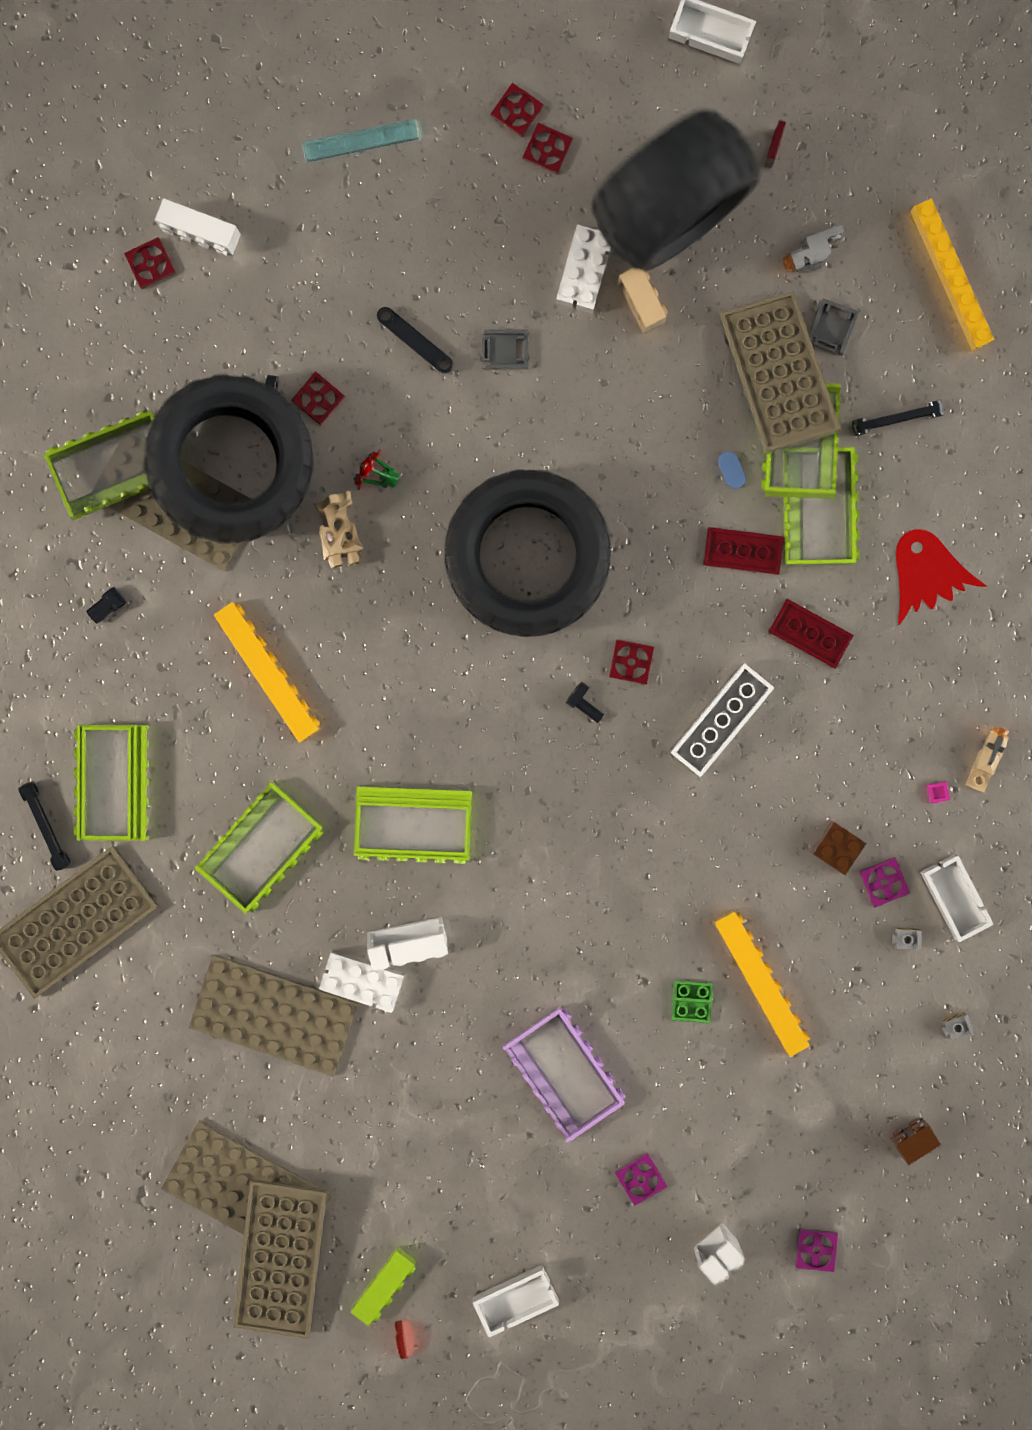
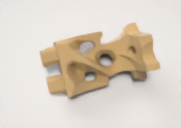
M350 491L338 495H329L325 500L315 503V508L321 513L323 526L319 527L323 559L329 561L331 569L339 568L343 565L342 557H347L349 566L357 565L360 562L359 554L363 550L358 539L355 523H350L346 516L347 508L352 505ZM335 521L341 522L340 529L334 527ZM346 533L351 535L350 540L346 538Z

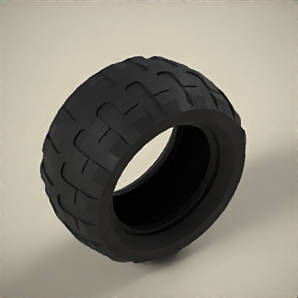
M698 110L667 127L623 162L595 193L592 199L591 212L596 219L602 237L612 251L623 261H627L632 268L649 271L664 264L691 246L737 208L757 186L760 168L755 161V156L749 143L735 125L724 119L717 111Z
M228 374L212 375V377L201 380L197 379L186 384L185 387L167 398L150 424L144 449V468L147 481L155 501L165 512L166 516L195 537L223 544L253 541L281 527L298 509L308 491L314 459L309 431L305 427L300 413L292 403L290 404L277 389L270 385L267 386L248 376H228ZM227 415L246 419L258 426L270 440L276 456V473L271 485L256 498L237 504L220 503L199 493L188 481L180 458L182 444L193 428L213 417Z
M512 470L498 476H493L476 487L463 499L452 516L444 546L448 580L455 595L466 610L484 625L498 632L520 637L552 634L579 620L599 598L607 581L612 556L608 527L595 502L574 482L544 470ZM521 507L543 509L558 517L570 531L576 548L575 567L568 581L554 594L533 601L516 600L497 591L486 579L480 564L481 542L489 526L502 514Z

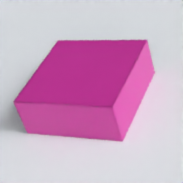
M946 781L926 785L930 804L950 800Z

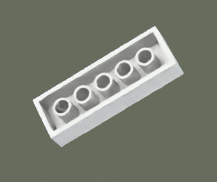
M745 663L742 664L670 753L701 777L772 692L774 687Z

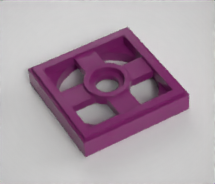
M895 857L859 872L874 908L910 893ZM882 867H892L896 870V873L890 876L885 875ZM875 870L878 878L876 882L868 884L869 876ZM882 879L888 880V884L886 886L881 885ZM900 880V890L898 893L893 894L891 885ZM882 889L886 898H877L872 894V891Z
M648 1153L615 1171L616 1176L634 1206L667 1187ZM637 1164H648L652 1168L644 1172L639 1169ZM630 1168L634 1176L632 1180L626 1183L624 1181L625 1174ZM640 1175L644 1176L645 1178L644 1182L642 1183L638 1182L637 1180L638 1176ZM657 1175V1185L654 1189H651L648 1180ZM639 1186L645 1194L642 1196L634 1195L630 1190Z
M799 1229L795 1267L834 1272L838 1233ZM814 1235L813 1242L810 1245L802 1244L807 1237ZM822 1235L831 1241L832 1247H825L821 1244ZM815 1246L820 1248L819 1253L813 1252ZM801 1252L810 1253L812 1256L811 1264L803 1261ZM822 1255H831V1259L827 1264L819 1265V1259Z

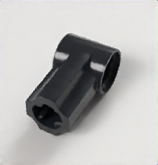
M112 587L86 612L98 624L110 613L119 610L127 601L115 587Z

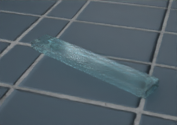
M415 119L302 143L306 162H312L417 140L419 136Z

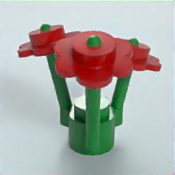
M380 449L377 452L373 451L370 453L369 457L361 463L359 474L356 473L353 478L354 485H357V490H360L362 482L379 485L387 488V486L394 488L397 484L399 474L394 472V468L377 458L381 452ZM374 461L385 469L382 472L374 469ZM371 472H373L380 476L379 480L381 481H375L365 478H367L368 475Z

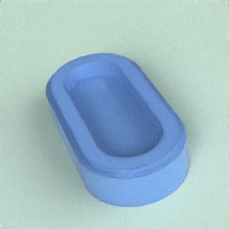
M729 451L722 453L718 459V464L727 485L733 489L742 487L746 477L737 456Z

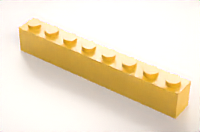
M932 198L915 205L910 211L971 350L974 351L990 344L994 340L993 335Z
M231 602L215 613L214 617L298 742L304 741L320 730L318 727L320 725L315 715L311 716L307 711L309 706L304 699H299L297 696L299 692L295 685L288 683L286 680L288 677L287 673L282 667L278 668L275 663L277 661L272 651L268 653L264 647L267 645L261 635H256L254 632L256 627L250 619L246 620L243 615L245 611L242 606Z
M732 910L715 919L713 922L789 1057L809 1047L808 1040H810V1037L805 1029L801 1031L798 1025L801 1021L796 1013H791L789 1007L792 1005L786 996L782 997L780 993L782 987L778 980L773 981L770 975L773 971L768 963H763L761 957L764 955L759 946L754 947L751 941L754 937L749 929H744L742 923L745 921L740 912L735 913Z

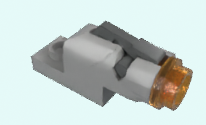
M841 224L806 237L803 241L805 247L802 246L782 257L785 270L787 272H799L821 268L823 261L831 254L828 240L831 243L841 239L840 236L845 232L843 225Z

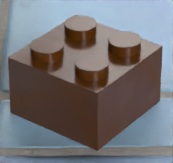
M831 821L810 853L843 875H846L867 843Z
M919 1118L914 1119L904 1130L902 1128L898 1129L893 1133V1137L890 1138L908 1165L941 1145L931 1127L923 1118L920 1120Z

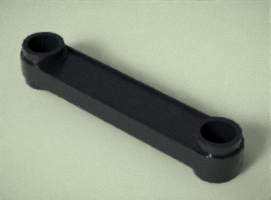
M382 307L378 310V321L442 374L452 371V359L389 307ZM383 312H389L391 314V317L388 320H382L380 318ZM444 360L450 363L447 369L439 367L440 363Z
M936 400L926 403L927 407L868 421L866 417L852 421L853 433L855 436L870 433V429L920 417L930 416V419L945 415L944 404L942 400Z
M32 781L21 785L18 788L20 796L24 801L28 802L52 855L50 861L56 871L67 868L71 865L70 858L65 851L62 852L37 797L39 790L36 784Z

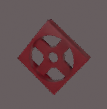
M512 82L490 116L520 137H523L544 107V104ZM515 93H519L522 96L518 103H513L507 98ZM528 101H530L534 107V113L532 116L529 113H527L524 108ZM502 105L510 112L506 120L503 119L500 112ZM515 107L521 109L519 114L514 113L513 109ZM519 118L527 122L521 126L512 125Z
M778 121L764 167L772 168L786 126L785 121Z
M537 123L522 159L558 174L573 138L541 123ZM543 132L550 134L545 142L537 140V135ZM557 137L562 139L564 151L555 148L554 143ZM546 145L551 147L550 152L544 151ZM532 147L539 149L541 152L538 161L532 155ZM554 156L559 158L553 164H545L548 157Z
M159 237L124 253L141 289L176 273ZM156 247L162 253L155 257L151 256L148 248ZM141 252L144 258L143 262L135 266L133 263L134 257L137 253ZM148 260L154 261V265L152 267L147 266ZM166 261L165 270L160 275L157 269L158 264ZM145 270L150 271L153 279L142 278L139 276V273Z
M315 371L291 401L321 426L345 396ZM316 382L324 383V386L316 391L309 386ZM330 390L335 395V402L332 405L325 397ZM303 392L308 394L311 400L306 407L302 404ZM316 395H321L322 400L320 402L314 400ZM316 406H322L326 410V413L323 415H314L311 412Z
M616 640L609 677L647 684L654 647ZM631 646L628 656L617 655L623 647ZM638 648L645 651L648 657L647 661L638 659ZM630 658H633L635 660V664L633 666H630L628 664V660ZM616 663L624 664L626 667L625 676H622L617 671ZM637 667L645 669L643 675L638 678H632L634 669Z

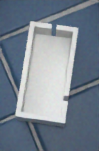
M681 0L670 29L669 38L683 44L689 41V46L741 64L756 21L699 0Z
M164 198L155 218L159 228L163 229L162 232L171 236L175 233L180 236V239L190 243L191 240L196 241L200 247L205 249L212 247L216 249L217 253L227 256V253L233 255L241 235L235 225Z
M581 225L576 226L556 298L557 304L573 308L574 301H577L576 309L593 313L611 250L599 230Z
M953 854L940 861V866L934 864L920 871L956 941L961 942L994 925L987 910L982 908L984 905L959 856Z
M442 917L367 932V951L372 970H383L391 964L393 966H402L413 961L421 962L428 958H440L447 955V936Z
M332 950L319 990L369 1006H373L375 1003L377 1004L376 1008L392 1013L405 973L390 968L372 970L370 962Z
M723 1223L694 1247L700 1269L714 1285L725 1281L729 1276L728 1272L730 1270H737L743 1264L744 1256L738 1240Z
M540 1265L473 1296V1305L488 1337H492L505 1330V1320H507V1327L509 1329L558 1306L559 1299L552 1284H550L543 1265Z

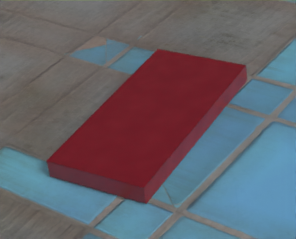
M708 527L703 565L779 575L784 537Z
M787 598L768 633L834 669L838 666L854 637L853 634Z

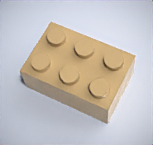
M633 268L619 275L618 284L645 334L664 324L668 312L664 303H659L657 298L659 296L658 291L654 285L651 287L648 280L650 279L648 272Z

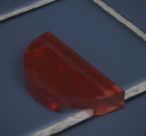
M402 1320L395 1321V1338L400 1359H408Z

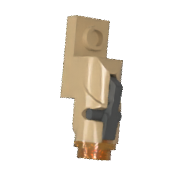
M994 726L982 750H979L965 786L983 793L985 792L990 777L994 775L1007 745L1009 731Z

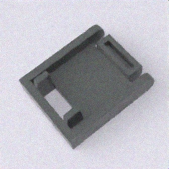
M823 298L809 333L811 341L812 337L815 338L813 345L833 353L836 352L837 347H840L838 354L842 356L859 311ZM830 307L847 313L846 319L828 314Z
M482 330V335H490V338H482V361L490 362V364H483L482 369L528 370V330ZM517 341H524V358H517Z

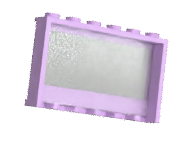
M559 1006L503 1044V1049L508 1052L514 1065H517L525 1081H528L536 1097H539L547 1113H550L558 1129H561L566 1137V1141L570 1142L625 1104L623 1098L626 1096L620 1087L615 1088L613 1085L615 1080L609 1071L607 1073L604 1072L602 1069L604 1064L598 1056H593L591 1053L593 1048L587 1040L583 1041L580 1037L582 1032L576 1024L572 1025L569 1021L571 1016L565 1008L562 1010Z

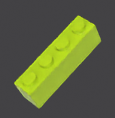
M397 1247L352 1306L350 1313L368 1326L372 1321L376 1323L382 1314L380 1313L383 1307L387 1308L393 1300L391 1297L395 1291L399 1292L405 1284L403 1280L406 1276L410 1277L414 1273L416 1260Z

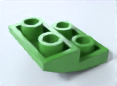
M674 981L671 1021L710 1024L713 984Z

